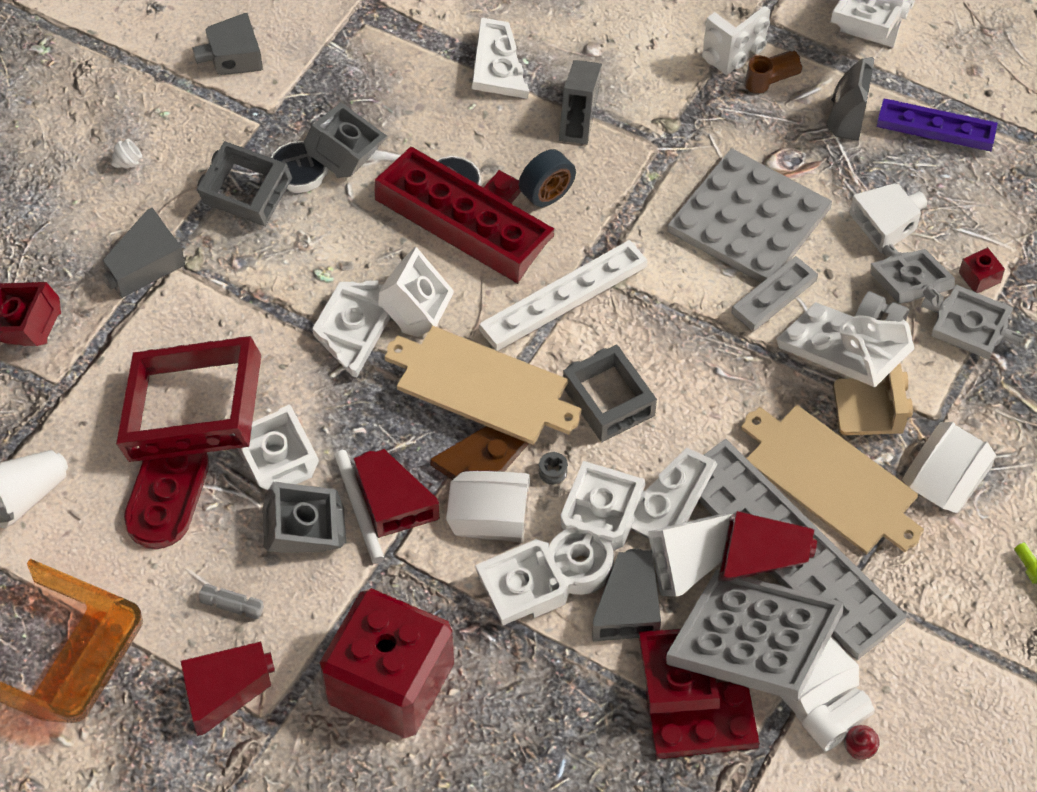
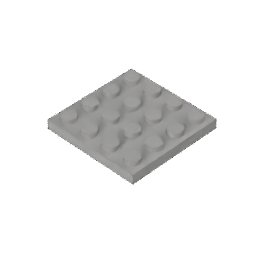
M731 148L668 224V232L762 283L793 258L831 209L832 201Z
M716 569L667 653V664L798 701L843 613V602L748 577L725 582L719 581V570Z

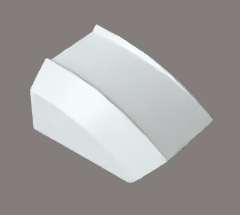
M414 247L398 264L379 291L378 306L383 307L401 328L402 333L418 337L429 332L432 325L437 326L454 291L418 248Z
M290 404L278 409L275 413L252 422L249 447L237 448L257 484L267 490L273 481L298 484L312 478L319 462Z
M940 422L910 465L902 480L916 493L941 508L959 513L990 471L996 454L988 442H983L956 426L954 422Z
M494 471L460 473L450 483L446 520L454 535L523 543L526 499L530 484L529 474Z
M831 636L799 700L780 697L794 711L796 717L802 723L819 706L826 705L828 707L859 686V665Z

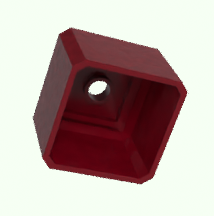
M373 588L361 591L319 662L328 704L400 737L407 738L416 735L454 665L453 632L449 621ZM383 640H391L396 644L395 648L390 652H381L376 647Z

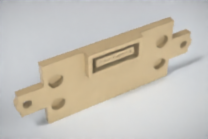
M433 325L422 344L397 335L395 340L391 341L387 346L385 361L406 369L397 384V390L532 445L535 444L545 425L570 435L571 431L577 428L580 423L579 416L582 413V408L559 400L568 384L567 378ZM396 349L402 350L399 353L395 352ZM571 417L572 420L566 421L564 418Z
M796 404L781 422L760 406L756 411H752L746 416L741 430L760 443L747 457V460L771 483L866 555L882 537H885L905 553L909 548L915 547L919 543L924 528L904 514L918 498V493ZM754 420H759L761 423L759 425H754L752 422ZM910 533L913 537L906 539L904 534Z

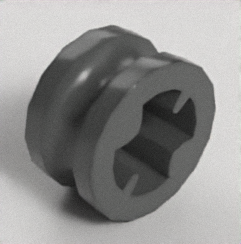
M557 452L544 454L539 461V476L542 481L551 485L563 482L568 472L567 459ZM548 465H550L551 467H556L558 465L559 471L557 472L554 469L547 471Z

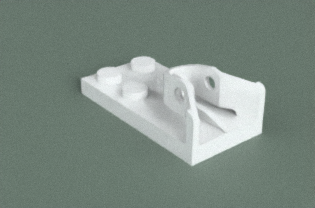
M817 302L777 338L780 349L873 387H876L914 350L910 327L905 320L901 322L883 321L862 315L853 317Z

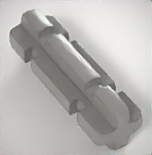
M204 584L199 593L201 603L210 606L217 604L216 608L240 615L244 612L246 617L259 619L263 612L264 605L262 600L250 597L248 600L246 595L223 588L218 591L217 587Z

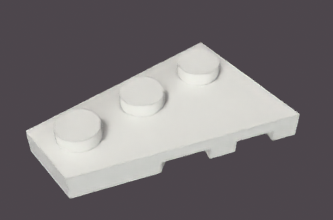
M481 17L471 89L528 99L529 89L523 79V68L521 63L518 62L517 48L509 22Z

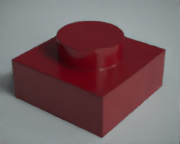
M498 170L484 186L485 189L511 204L521 193L518 185L519 180L501 170Z

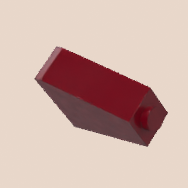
M385 449L367 451L353 458L355 475L378 538L440 520L437 498Z
M736 511L730 516L718 580L725 582L797 567L809 562V558L813 559L817 548V539H813L815 529Z
M261 641L180 661L197 736L206 734L271 687L269 673L275 672L271 652L264 653Z

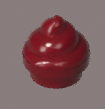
M856 725L848 730L844 739V745L847 752L853 758L865 760L877 753L880 740L874 729L866 725Z

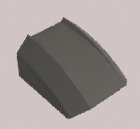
M873 57L863 58L854 64L842 76L834 89L831 99L833 108L826 127L836 137L859 141L875 59Z
M340 102L311 126L304 140V145L309 157H313L336 174L337 178L351 177L375 153L388 136Z
M272 482L265 494L262 509L264 527L263 547L268 552L306 553L328 551L341 548L346 543L345 511L336 489Z

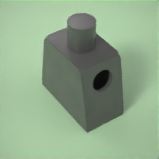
M243 13L208 26L205 29L208 44L192 47L196 64L213 60L216 72L219 75L263 70L260 48L248 13Z

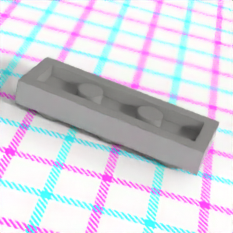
M795 256L733 305L732 314L754 332L817 281L818 273Z

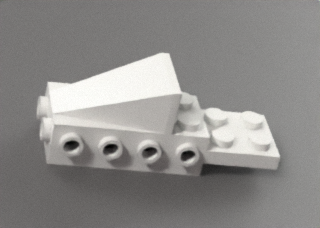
M840 0L832 13L830 22L838 24L841 28L840 32L894 48L902 19L906 20L909 9H912L915 0Z

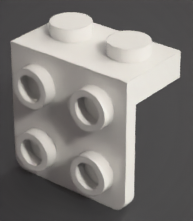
M764 6L737 27H734L717 13L711 14L706 20L702 57L708 64L715 66L725 75L741 68L751 56L761 53L767 44L766 36L770 25V9Z

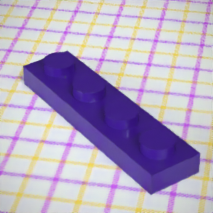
M883 98L877 127L990 152L992 151L998 125L997 122L885 98Z

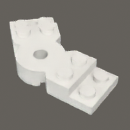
M583 461L560 515L563 531L552 540L550 545L547 542L535 539L475 565L476 572L502 625H506L531 613L536 618L565 605L569 593L577 595L590 594L606 585L614 566L613 551L623 547L634 521L635 509L645 487V479ZM578 556H585L588 558L583 562H577L573 560Z

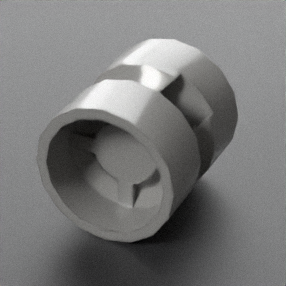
M869 291L862 300L855 316H869L876 320H881L883 313H887L888 316L885 321L901 322L902 320H907L909 308L896 302L886 304L884 297Z

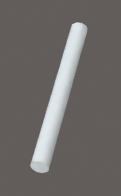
M340 450L335 453V458L373 564L381 563L385 558L347 451Z

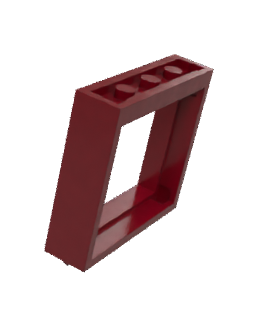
M237 337L133 352L116 445L127 461L136 462L249 447L262 357L252 337ZM238 363L230 419L140 431L150 375Z

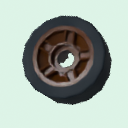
M557 149L546 150L534 157L524 168L519 178L518 185L520 191L537 207H547L562 198L570 189L576 176L575 165Z

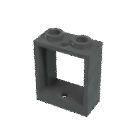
M224 141L220 149L213 154L211 165L206 174L200 177L196 190L204 204L266 227L291 182L292 176L286 163ZM234 164L266 175L251 205L218 193Z
M617 344L608 349H600L593 356L581 362H573L563 370V377L568 379V384L564 390L575 406L582 408V416L601 443L655 416L657 398ZM615 367L636 397L602 413L582 385V382Z

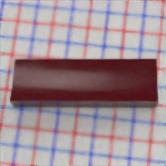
M412 146L375 179V200L517 284L538 254L554 237L555 228Z

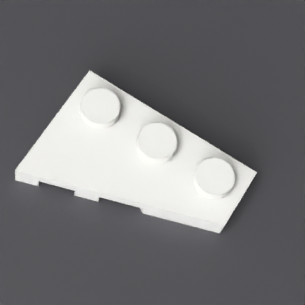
M689 448L682 451L659 474V478L648 489L643 490L634 512V521L630 530L649 538L648 531L687 522L717 466L716 461Z

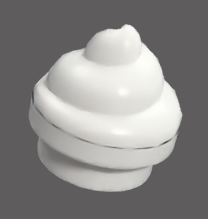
M126 139L124 142L119 141L114 145L111 165L116 168L135 167L139 164L138 160L142 158V154L130 139Z

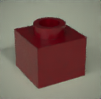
M987 247L963 258L959 274L972 291L980 293L1000 284L1005 268Z

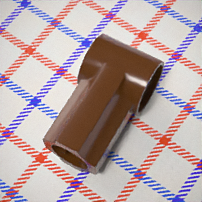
M794 50L770 58L762 55L752 57L748 63L744 85L746 89L752 93L761 94L769 89L770 84L801 74L803 66L800 56Z

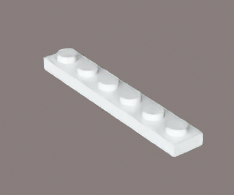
M628 240L479 323V331L492 347L499 351L646 268L647 259Z

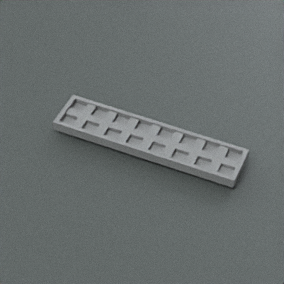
M724 439L704 454V456L715 460L717 466L698 501L713 516L733 514L739 511L815 529L813 539H817V548L813 559L809 558V562L801 566L769 573L783 587L843 602V613L832 636L856 660H859L905 623L907 615L727 439Z

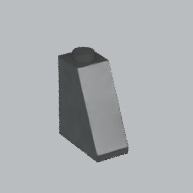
M573 60L564 86L559 141L588 145L600 88L602 63Z
M153 207L146 210L103 259L106 272L102 276L110 290L115 288L121 298L185 266L182 247Z
M635 548L618 553L593 619V641L639 638V632L660 630L661 616L652 550L643 551Z

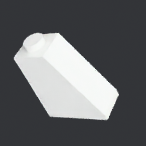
M732 514L714 515L648 531L661 596L683 595L721 562L729 520Z

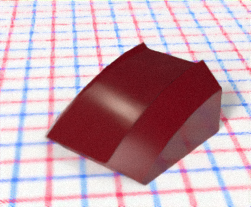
M47 282L0 283V342L22 346L48 344V336L58 315L61 314L60 298Z

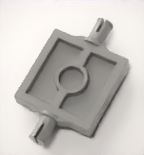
M889 244V246L885 245L882 252L887 258L871 263L872 276L899 304L925 297L933 306H937V304L939 306L944 300L940 293L955 288V278L926 249L902 253L898 252L892 244Z
M955 285L951 295L939 306L938 304L933 306L927 298H924L921 305L922 308L924 307L938 313L932 337L988 360L995 347L1002 340L1020 347L1025 336L1024 334L1022 335L1007 329L1013 307L959 285Z

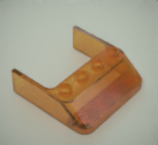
M29 559L27 566L34 583L81 602L87 606V609L34 695L32 696L0 681V703L41 721L77 723L88 716L143 624L141 610L132 601L33 559Z

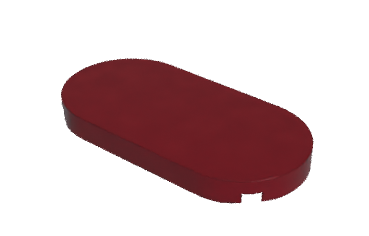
M207 452L143 460L124 513L127 532L134 542L146 548L161 549L177 543L184 537L191 524L209 470Z

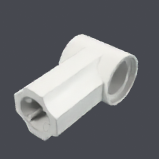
M855 688L830 706L822 705L813 710L803 720L802 726L822 750L827 752L836 747L845 738L850 728L859 725L872 716L875 709L869 696L863 690Z

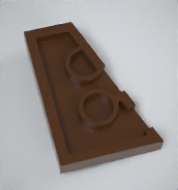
M485 426L431 458L430 466L452 480L462 472H505L529 443Z

